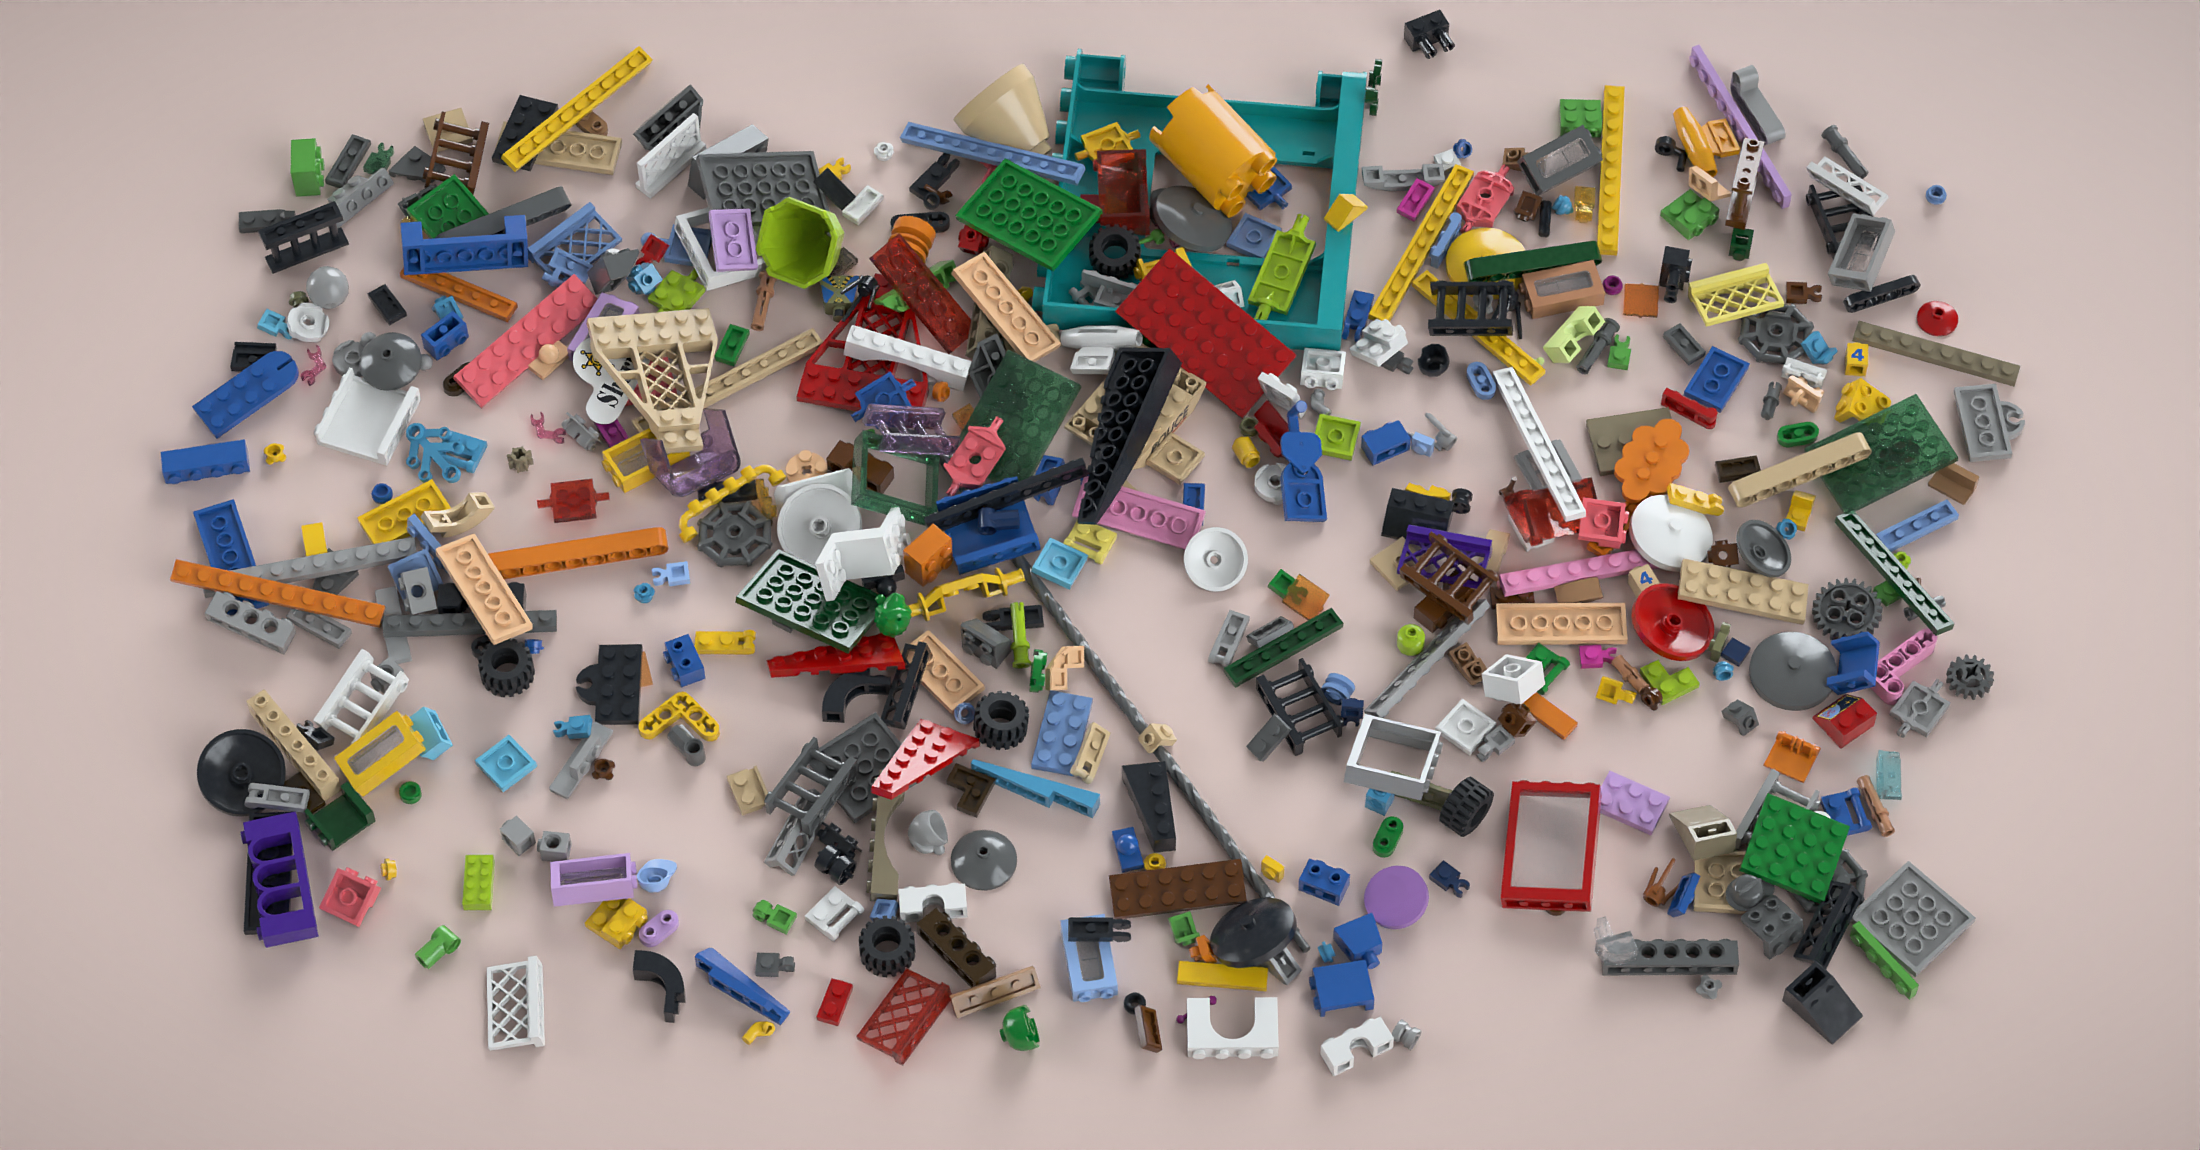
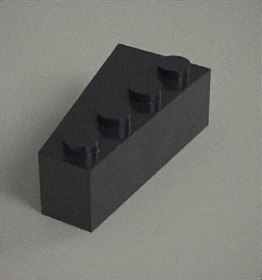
M1165 761L1123 765V783L1127 787L1130 799L1134 803L1137 815L1144 826V831L1154 853L1176 851V833Z

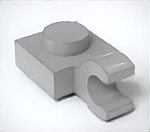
M1499 725L1484 737L1486 744L1478 748L1480 753L1477 754V757L1484 762L1493 752L1499 756L1515 743V738Z

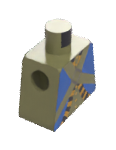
M827 276L820 280L825 314L833 315V321L839 323L858 297V285L843 295L840 292L855 282L859 276Z

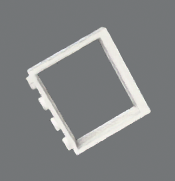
M709 208L676 216L674 229L706 291L758 277L761 271L766 270L767 265L764 259L761 258L757 259V270L714 272L691 227L710 222ZM753 226L756 245L761 226Z

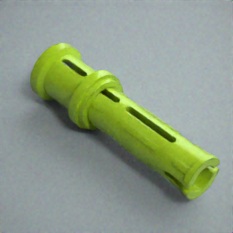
M1018 602L1010 604L1014 641L1011 645L1014 655L1012 667L1023 669L1032 665L1028 653L1030 644L1026 641L1024 603L1020 602L1018 605Z

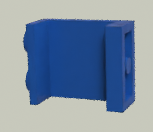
M1861 632L1856 635L1832 640L1831 645L1840 652L1838 675L1827 678V686L1837 695L1875 687L1880 642L1869 632Z

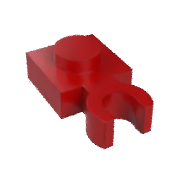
M650 234L640 250L644 253V256L639 258L635 265H641L642 263L653 264L654 260L659 263L670 245Z

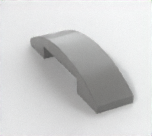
M1443 163L1422 164V169L1383 171L1382 166L1362 167L1364 186L1378 190L1409 191L1416 178L1432 186L1445 182Z

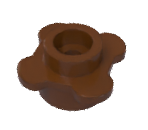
M1647 686L1644 688L1645 692L1641 695V700L1651 710L1655 711L1658 709L1657 705L1662 702L1663 697L1657 688Z
M607 759L596 760L592 777L594 779L605 778L606 780H611L614 777L612 771L615 768V763Z

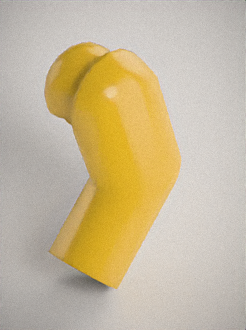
M768 1021L755 1022L742 1036V1040L750 1045L756 1037L770 1036L775 1031V1026Z

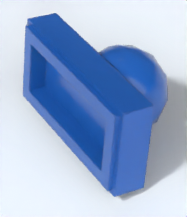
M1134 827L1112 831L1122 873L1144 868Z

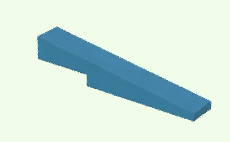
M975 759L971 762V769L995 778V785L1050 808L1054 801L1093 818L1100 806V794Z

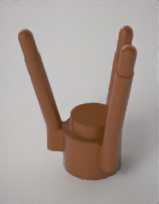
M1675 858L1671 859L1659 881L1655 884L1654 881L1657 876L1658 867L1654 868L1648 886L1643 893L1644 900L1651 906L1658 907L1660 904L1664 906L1668 899L1676 893L1678 885L1666 896V890L1661 886L1674 865Z

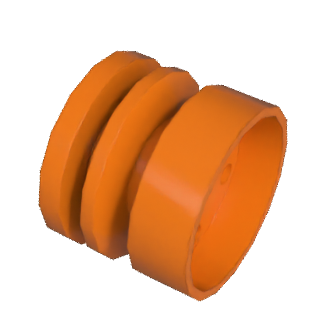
M913 216L899 217L895 221L884 253L892 263L899 267L910 270L921 269L926 263L929 250L932 248L936 238V232L928 222Z

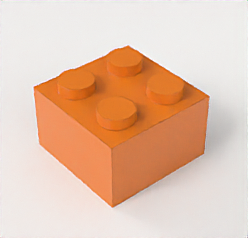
M932 524L903 550L905 573L922 587L927 583L933 582L937 575L943 569H948L953 562L952 538L935 524Z

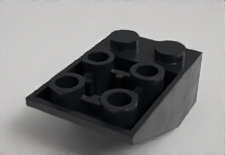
M1817 961L1785 988L1782 1001L1832 1045L1863 1017L1862 1013L1833 975Z

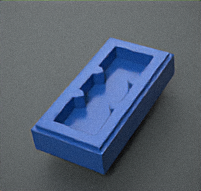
M1184 483L1183 504L1204 510L1205 483Z
M1694 872L1682 876L1668 909V915L1674 918L1685 914L1688 905L1694 899V891L1700 875Z

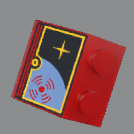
M1844 694L1814 715L1812 719L1842 749L1874 726L1877 712L1863 698Z

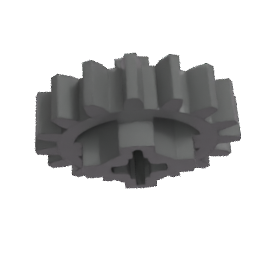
M1966 654L1963 660L1958 656L1956 662L1951 661L1946 673V683H1951L1950 690H1957L1956 696L1964 694L1963 698L1965 700L1968 696L1975 700L1976 695L1983 698L1985 692H1990L1994 682V671H1990V664L1984 665L1985 659L1982 658L1978 661L1976 655L1969 659V656Z

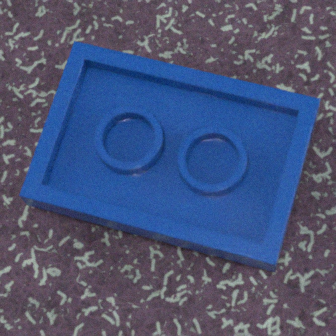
M1712 346L1684 390L1683 396L1695 400L1708 408H1715L1717 412L1721 413L1749 369L1750 363Z

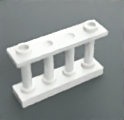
M364 649L360 650L313 720L326 731L329 727L334 726L353 737L352 744L382 721L399 694L405 691L409 681L402 671H399L397 676L394 677L373 664L374 658ZM370 672L391 684L384 695L361 682L365 673ZM358 690L379 702L372 713L349 700L353 691ZM341 708H346L367 720L360 731L337 719V714Z

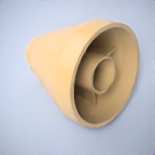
M1024 64L1014 67L990 84L963 107L953 119L964 134L973 138L1047 155L1052 150L1046 142L1050 138L1035 78Z

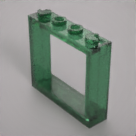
M863 430L854 440L851 505L885 515L889 513L891 508L899 507L906 521L926 526L924 517L937 513L936 501H938L940 452L916 446L910 442L899 441L892 437L875 434L872 431ZM868 448L927 465L925 506L866 489Z

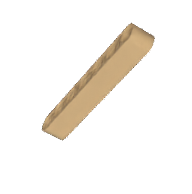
M1860 432L1854 433L1736 480L1729 485L1728 490L1737 507H1746L1867 458L1872 451L1863 434Z

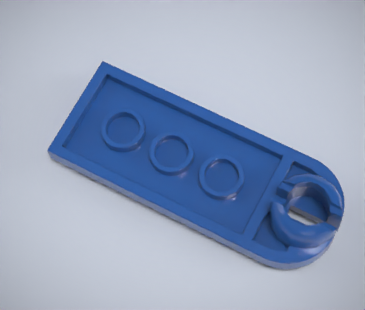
M270 352L194 404L192 408L215 438L218 439L292 387L299 376L298 367L292 357L286 352Z

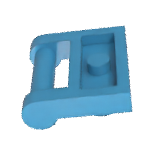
M451 431V439L442 441V443L460 441L464 445V451L456 456L469 459V461L446 455V453L455 455L452 451L439 452L448 464L466 469V472L473 474L488 446L487 441ZM457 445L454 450L459 449L460 445Z

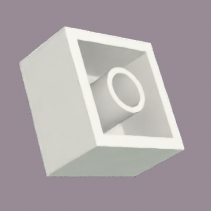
M1508 654L1504 655L1482 673L1485 697L1494 698L1498 701L1503 700L1522 704L1545 685L1541 661Z

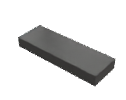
M352 134L325 178V183L336 188H342L346 185L371 146V141Z

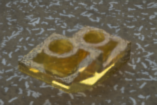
M756 479L759 509L767 519H770L772 526L773 517H777V505H773L772 496H769V487H765L764 479Z

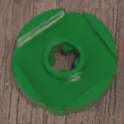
M1034 649V662L1031 665L1029 692L1038 693L1043 690L1045 683V674L1041 672L1046 666L1047 653L1043 652V650Z

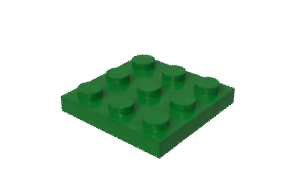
M455 174L408 207L406 211L415 222H421L422 230L430 239H435L436 236L445 231L489 214Z

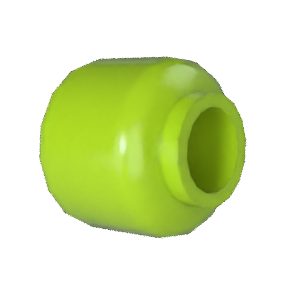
M1407 624L1401 627L1397 635L1399 651L1407 656L1418 655L1422 652L1425 643L1423 629L1415 624Z

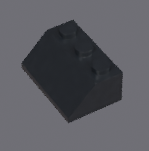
M1392 488L1381 536L1397 540L1403 536L1406 540L1408 525L1448 532L1453 516L1454 501Z

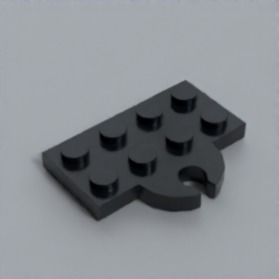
M642 644L599 645L598 664L589 665L578 674L576 678L577 684L584 682L592 683V686L587 689L577 686L576 691L583 702L596 706L595 722L601 725L639 724L643 658Z

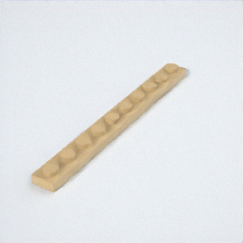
M812 328L710 380L703 409L815 352L823 341ZM704 384L694 388L698 399L702 397ZM671 400V401H669V402H667V403H669L670 405H672V404L674 403V401ZM678 404L676 408H677V409H681V408H685V407H683L682 405ZM659 406L655 410L659 411L665 409ZM643 415L632 420V425L637 433L650 428Z

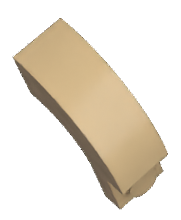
M486 492L468 493L466 498L455 507L443 511H424L421 519L430 533L439 532L442 538H447L474 528L485 520L495 507Z

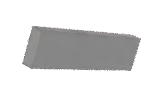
M396 586L375 590L377 604L385 605L386 607L384 616L402 615ZM407 637L385 638L388 655L397 664L412 661Z

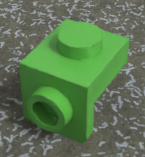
M1190 911L1168 918L1176 944L1182 942L1183 946L1196 942L1195 938L1199 937L1200 934L1196 931Z

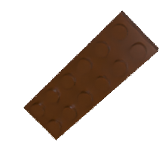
M1241 859L1109 875L1114 919L1206 909L1247 902Z

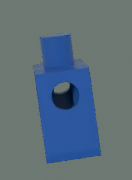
M1372 912L1334 928L1333 939L1351 962L1366 960L1368 969H1373L1380 964L1377 955L1382 953L1383 944Z

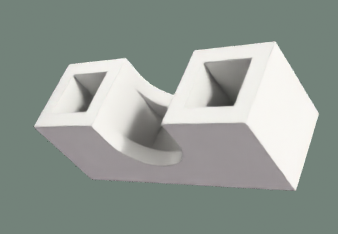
M950 883L942 886L931 884L926 887L915 888L908 886L904 889H898L900 916L905 923L919 922L923 919L924 909L929 905L941 906L951 919L968 918L965 884Z
M1380 1016L1376 1019H1368L1360 1027L1346 1030L1337 1038L1332 1037L1325 1040L1321 1045L1320 1055L1334 1077L1353 1068L1354 1056L1351 1053L1353 1048L1364 1047L1369 1050L1372 1057H1375L1392 1049L1394 1038Z

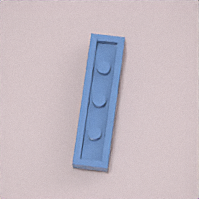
M1947 499L1877 533L1876 536L1892 552L1958 520L1959 514Z

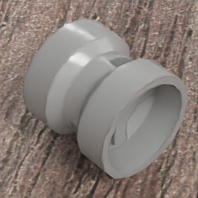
M1401 1019L1395 1026L1392 1036L1394 1041L1402 1042L1404 1047L1411 1050L1419 1040L1422 1031L1416 1027H1410L1406 1021Z

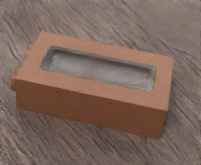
M1594 260L1522 274L1521 283L1518 284L1520 295L1525 297V310L1530 312L1532 319L1575 311L1578 306L1604 305L1605 291Z

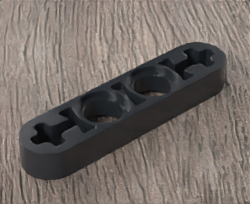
M1909 275L1872 287L1871 292L1859 291L1844 299L1843 304L1849 313L1857 312L1912 294L1920 288L1921 284L1915 275Z

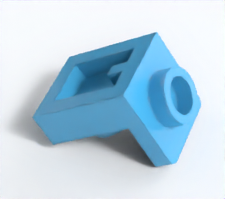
M442 296L434 301L435 304L432 310L433 312L436 311L440 320L452 311L461 319L464 318L453 296L448 298Z
M1819 331L1812 332L1801 343L1812 364H1827L1833 360V356L1838 352L1836 348L1828 347Z

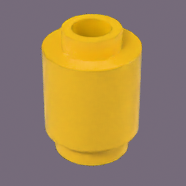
M1241 436L1234 440L1232 450L1241 464L1246 466V468L1256 466L1260 462V453L1251 439Z

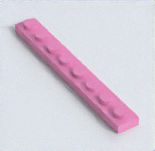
M1630 550L1499 575L1502 591L1506 597L1554 588L1561 584L1587 578L1598 577V579L1626 575L1637 566L1642 567L1646 564L1652 570L1659 569V567L1644 559L1637 550Z

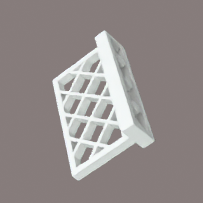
M693 113L637 162L639 180L635 183L636 188L650 199L691 163L693 156L707 149L706 144L701 141L699 120L696 114Z
M531 956L528 957V961L487 967L489 1050L534 1044L536 1047L545 1046L543 965L538 957ZM526 968V974L521 980L513 976L518 969ZM503 972L506 974L498 984L493 981V973ZM511 978L517 984L508 992L503 986ZM523 987L526 989L527 994L519 1000L513 995ZM501 990L506 996L498 1004L494 1001V996ZM510 999H513L518 1004L508 1012L503 1007ZM523 1007L527 1010V1014L520 1021L514 1015ZM501 1010L507 1016L498 1024L494 1021V1017ZM512 1018L518 1024L511 1032H508L503 1027ZM522 1027L525 1028L528 1038H516L517 1032ZM500 1031L507 1035L502 1042H494V1037Z

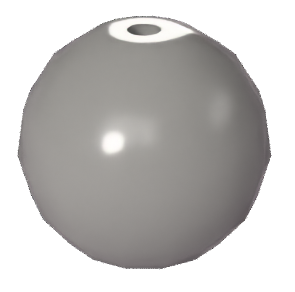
M323 266L311 273L307 280L306 291L309 299L315 305L324 309H333L345 301L349 294V284L346 276L339 269Z

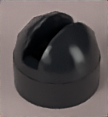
M934 192L927 193L923 199L924 206L929 210L936 209L940 203L939 196ZM929 198L930 201H931L933 204H935V205L932 206V205L927 201V199Z

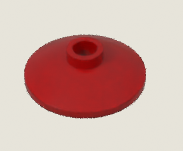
M1930 301L1919 308L1917 323L1929 335L1946 336L1956 329L1958 314L1951 305L1945 302Z

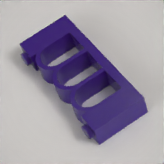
M296 811L243 822L244 831H241L242 843L248 846V854L255 869L253 872V882L259 896L257 900V908L261 917L259 918L260 927H257L259 941L263 940L265 947L268 948L319 937ZM292 843L294 851L292 856L268 861L256 858L258 853L266 848ZM297 870L299 882L272 888H266L261 885L267 876ZM302 897L303 909L277 915L265 912L267 907L274 902Z

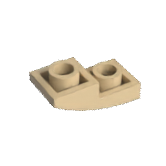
M1489 529L1485 539L1492 540V555L1488 561L1487 571L1499 572L1503 554H1506L1510 533ZM1479 557L1477 564L1482 562L1484 558Z

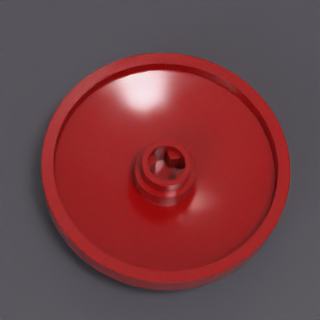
M1659 583L1647 587L1635 600L1631 614L1634 629L1642 642L1656 654L1670 660L1689 661L1701 656L1709 647L1715 630L1712 616L1706 605L1678 599V585Z

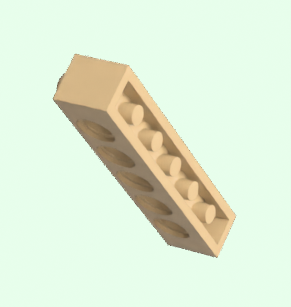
M265 689L246 701L252 717L295 769L303 774L324 801H327L341 791L340 782L336 774Z

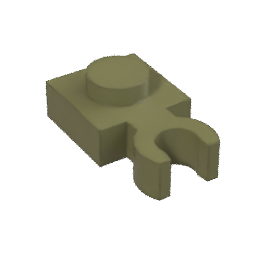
M1723 622L1716 640L1711 639L1708 651L1711 652V661L1718 663L1729 635L1731 624Z

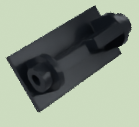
M822 822L826 827L824 830L820 829L818 831L819 841L825 845H835V843H838L836 847L841 851L842 856H849L852 859L855 857L854 851L856 849L860 852L862 851V849L856 846L859 842L850 835L844 837L840 834L842 829L832 822L830 825Z

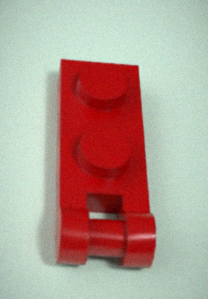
M1666 388L1662 393V406L1669 407L1670 410L1706 429H1713L1715 427L1718 415L1715 408H1705L1697 401L1690 400L1682 396L1678 391Z

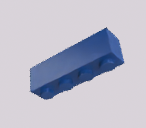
M245 439L161 452L162 473L166 484H178L184 481H198L204 478H218L224 475L250 472L249 455Z

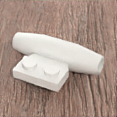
M1082 326L1063 330L1060 340L1064 347L1080 349L1075 353L1070 368L1073 374H1108L1115 359L1114 351H1118L1120 347H1140L1143 336L1139 330L1120 326Z

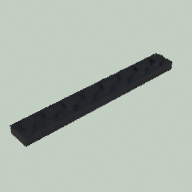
M1083 457L1072 460L1064 465L1053 467L1048 471L1032 475L1027 479L1011 483L1006 487L993 490L964 503L953 505L943 511L932 513L924 517L926 528L928 529L932 524H935L944 531L976 519L977 512L981 508L988 507L997 511L1087 477L1086 464Z

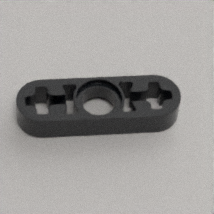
M945 212L898 214L893 216L890 221L891 231L895 221L902 216L917 217L928 223L929 220H932L931 226L936 233L945 232L950 227V218Z

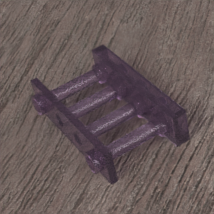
M868 404L862 419L865 426H876L882 433L883 438L878 448L879 452L953 455L961 440L960 436H947L941 427L946 414L943 408ZM888 427L897 428L899 433H891ZM907 428H914L918 434H909ZM925 429H933L936 435H928Z

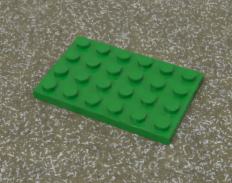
M1005 158L955 216L959 222L1054 272L1103 215L1101 208Z

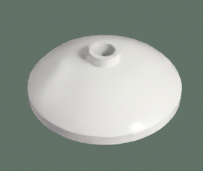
M1212 527L1198 532L1188 542L1184 552V566L1189 578L1197 586L1208 591H1223L1235 586L1244 576L1248 565V554L1243 541L1234 532L1225 528ZM1212 556L1217 557L1218 561L1216 564L1211 563L1210 558Z

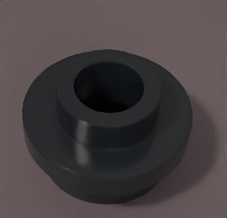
M1137 992L1130 993L1124 999L1125 1010L1134 1015V1008L1137 1006H1131L1132 1003L1136 1002L1146 1007L1144 996Z

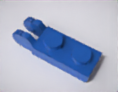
M1354 290L1344 322L1342 339L1347 340L1350 329L1357 330L1354 335L1355 342L1360 340L1362 330L1366 328L1368 314L1374 301V294Z

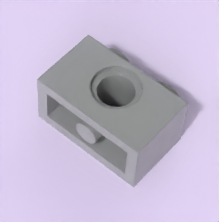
M428 567L400 573L401 578H398L400 590L405 592L406 599H403V604L406 612L409 611L410 615L437 609ZM413 586L421 587L422 595L419 598L411 594Z

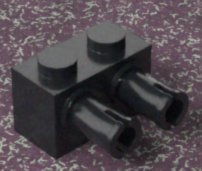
M1440 9L1408 21L1404 25V39L1412 52L1421 49L1427 59H1430L1429 54L1432 58L1437 54V50L1432 44L1439 42L1444 52H1448V49L1451 51L1455 47V43L1449 37V22Z
M1665 246L1658 286L1666 287L1664 301L1667 303H1675L1678 290H1683L1684 282L1689 283L1693 260L1689 258L1690 250Z

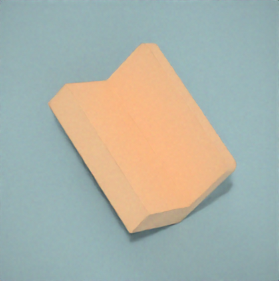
M1697 166L1689 167V186L1710 202L1731 196L1729 190L1720 185L1716 179Z

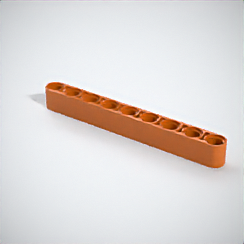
M653 527L488 553V555L505 580L662 555L668 551L669 547L666 530L662 527Z

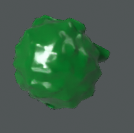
M892 593L886 600L883 594L875 598L879 606L875 608L874 622L883 635L892 638L901 635L906 631L910 623L912 611L905 604L903 594Z

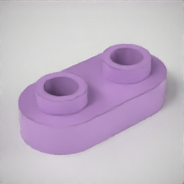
M664 910L657 914L639 930L640 942L646 947H654L677 930L679 926L677 914L672 910ZM665 918H670V919H671V920L668 921V922H665V921H664ZM649 931L654 932L652 935H647Z

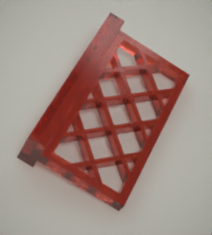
M906 968L857 1034V1040L893 1057L896 1063L903 1066L950 1002L949 996L952 993L949 985L943 982L938 984ZM909 977L917 981L915 986L904 987V983ZM930 987L935 989L932 995L923 997L922 989ZM919 990L920 998L907 1001V993ZM895 996H904L905 1002L892 1005L891 1001ZM922 1004V1009L919 1012L910 1014V1006ZM906 1008L907 1015L895 1018L894 1010ZM891 1011L892 1019L879 1022L881 1014ZM909 1021L910 1025L907 1029L897 1030V1023ZM894 1026L895 1032L882 1035V1027ZM878 1029V1037H866L870 1030ZM896 1038L897 1043L892 1049L884 1046L885 1040Z

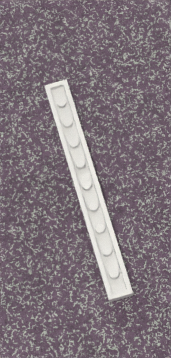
M1513 367L1493 371V379L1565 522L1586 517V510Z

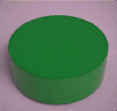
M406 782L399 789L400 798L406 804H414L421 799V788L416 782Z

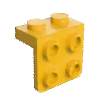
M1862 378L1847 383L1842 388V396L1836 405L1834 419L1841 423L1854 417L1874 432L1882 431L1891 405L1890 398Z

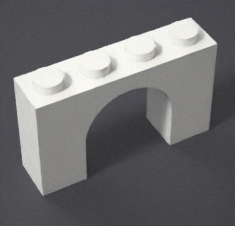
M1255 997L1254 1027L1247 1035L1238 1039L1224 1038L1214 1031L1210 1022V998H1187L1188 1057H1193L1194 1059H1204L1205 1057H1216L1217 1059L1238 1057L1248 1059L1251 1056H1260L1261 1058L1269 1059L1278 1056L1277 997Z

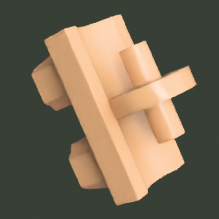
M1793 375L1790 376L1783 394L1792 399L1791 405L1796 407L1800 404L1812 413L1817 411L1824 391L1818 387L1813 389L1808 386L1807 380L1802 376L1798 378Z

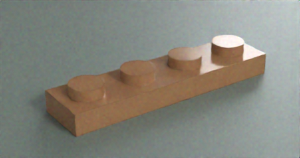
M1030 966L952 994L949 998L955 1017L958 1019L1040 989L1041 986L1035 967Z

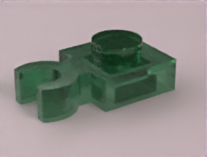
M381 142L378 145V153L372 152L364 164V172L373 175L382 167L387 170L391 164L390 157L394 154L393 146H390L385 151L384 143Z

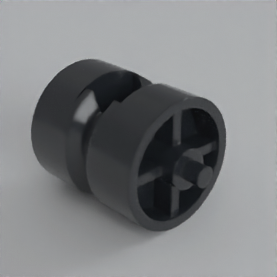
M833 844L827 845L822 851L817 853L818 857L815 861V868L824 874H829L831 880L838 885H843L849 878L852 879L854 877L853 873L857 862L849 856H842L841 851Z

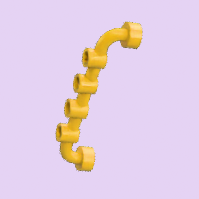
M751 465L745 467L740 471L742 475L740 478L735 480L733 477H729L722 483L724 488L719 491L712 488L705 493V500L699 502L698 499H695L687 505L689 510L679 520V528L681 530L679 537L683 543L695 538L698 533L693 526L688 527L687 522L689 519L700 515L706 508L717 504L725 496L733 494L744 484L755 480L760 474H769L768 481L773 487L782 483L786 479V475L782 470L777 471L770 465H760L754 469Z

